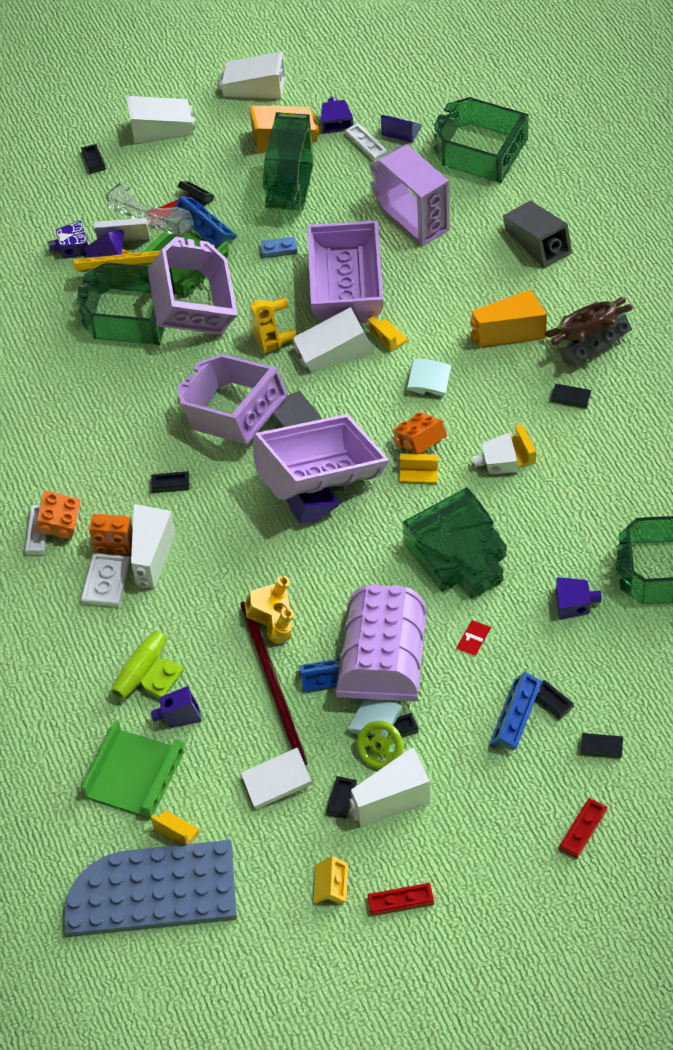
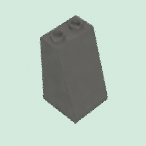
M529 201L503 215L505 230L543 268L572 253L568 224L533 201Z
M301 391L287 395L270 416V420L276 429L322 419Z

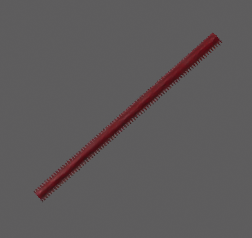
M242 601L240 607L255 644L254 646L260 658L259 660L275 700L274 702L278 708L277 710L292 747L291 749L298 748L306 766L308 759L304 755V748L300 742L301 740H299L298 732L295 730L292 715L288 709L287 701L284 699V693L281 691L276 671L273 669V663H271V657H269L270 655L258 626L259 624L246 617L245 602Z

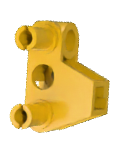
M285 297L272 302L256 300L250 306L252 319L249 320L252 335L263 354L280 349L282 344L294 340L293 337L296 336L293 328L278 334L274 312L289 308Z
M279 576L274 585L250 591L245 601L246 617L265 625L268 639L276 644H281L285 640L289 641L292 633L291 619L294 613L289 608L288 592L286 589L290 584V580L286 576L283 577L282 581V576Z

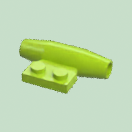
M154 631L137 647L122 667L111 689V693L116 698L124 700L140 684L145 689V692L158 699L168 694L183 673L184 668L168 658H159L167 642V637L163 633Z

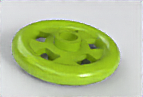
M373 721L365 725L360 731L357 739V749L361 759L368 766L380 770L402 755L403 740L399 731L392 724L385 721ZM382 730L390 733L388 738L381 735ZM372 731L375 736L370 741L367 735ZM377 742L381 744V749L377 747ZM390 743L395 744L394 752H389ZM370 746V749L373 752V754L370 756L366 751V747ZM385 755L386 761L380 762L378 756Z

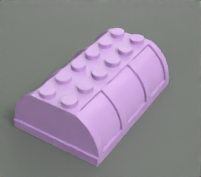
M378 220L307 225L311 309L314 316L321 322H324L351 307L360 324L368 323V319L373 316L376 318L383 309Z
M348 414L255 433L253 438V457L257 474L278 499L292 498L297 494L305 492L314 493L335 485L344 486L361 479H374L383 473L389 462V459Z
M373 584L360 587L351 595L347 607L336 687L337 698L418 702L427 615L426 605L419 594L408 587Z

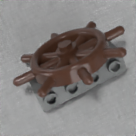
M620 297L613 302L595 301L593 304L563 316L559 326L546 331L545 336L548 338L556 336L551 340L552 345H557L566 340L567 342L559 346L558 349L564 363L576 365L632 330L626 314L623 313L632 311L633 306L631 304L621 306L626 302L625 297Z

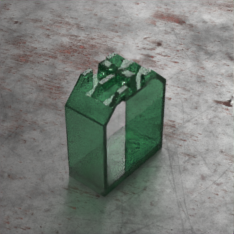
M472 97L447 103L444 111L449 114H439L433 125L436 132L434 135V141L436 142L434 151L442 166L502 184L528 140L529 114ZM469 124L508 135L497 155L452 142L451 139L457 128Z
M276 112L264 158L263 189L266 190L265 207L301 211L304 210L314 166L310 114Z
M106 262L85 273L83 283L89 284L86 287H79L76 301L80 306L81 324L94 339L150 345L161 344L165 327L157 326L154 306L150 318L96 313L100 295L111 289L152 293L148 274L150 266ZM169 268L173 295L175 296L172 269Z
M673 516L635 518L618 534L619 544L616 552L617 561L615 568L616 574H621V579L619 580L620 589L641 604L673 603V577L645 579L634 571L632 547L638 543L673 542Z

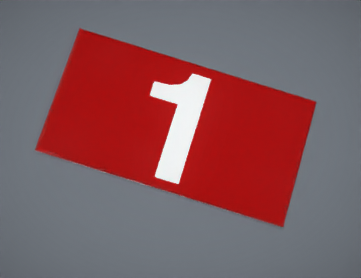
M471 620L456 648L476 656L492 627Z

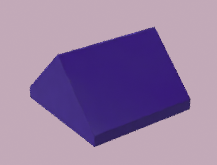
M381 115V134L383 136L411 143L414 142L422 124Z
M124 231L109 232L84 247L88 258L121 255Z

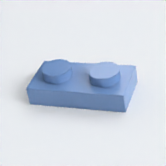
M295 237L261 241L263 258L298 254Z

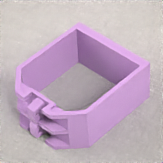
M406 144L396 147L394 151L383 155L377 161L369 163L371 175L375 179V182H370L371 190L381 209L417 242L424 246L450 230L449 180ZM408 188L417 196V198L410 193Z
M175 237L161 250L148 268L157 326L222 335L236 318L237 311L227 259L209 242L199 241V247H197L191 239H187L185 242L184 238ZM169 267L199 270L209 280L213 306L174 301Z
M225 354L198 362L193 368L197 373L195 375H188L185 381H182L177 386L180 403L192 430L245 445L251 441L255 433L260 430L288 395L276 367ZM234 383L253 388L232 414L205 407L220 387Z

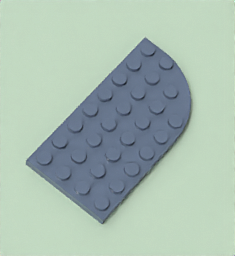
M222 840L126 850L98 859L82 871L68 893L65 904L66 937L237 919L232 841Z

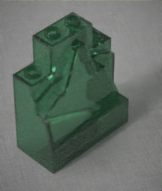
M468 487L403 521V541L405 547L441 592L454 587L458 583L470 599L503 582L504 570L497 562L502 561L506 557L507 545L494 528V521Z

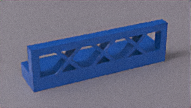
M180 196L172 211L184 219L191 228L211 245H214L216 249L226 239H236L237 235L193 197Z
M340 659L299 665L303 691L336 687Z
M526 671L514 679L489 743L490 747L495 748L499 744H503L512 750L517 748L542 683L541 680Z

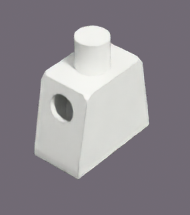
M510 433L482 443L484 454L473 456L475 467L487 465L490 475L519 472Z

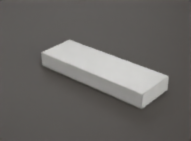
M359 123L345 130V135L372 161H377L383 155L388 154V150Z
M31 505L25 547L26 555H45L48 534L34 531L40 505Z

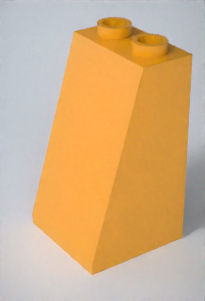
M249 106L252 133L258 154L317 142L319 128L318 125L314 124L316 123L314 113L311 114L309 107Z
M530 289L473 310L472 319H470L472 327L470 335L479 347L546 338L547 313Z

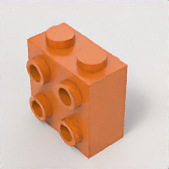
M422 412L414 414L411 419L398 424V427L392 430L395 444L416 454L425 452L427 448L440 443L443 438L447 437L442 420Z
M44 490L34 531L72 540L81 499Z
M92 514L89 533L94 552L132 555L133 527L131 518L123 515Z

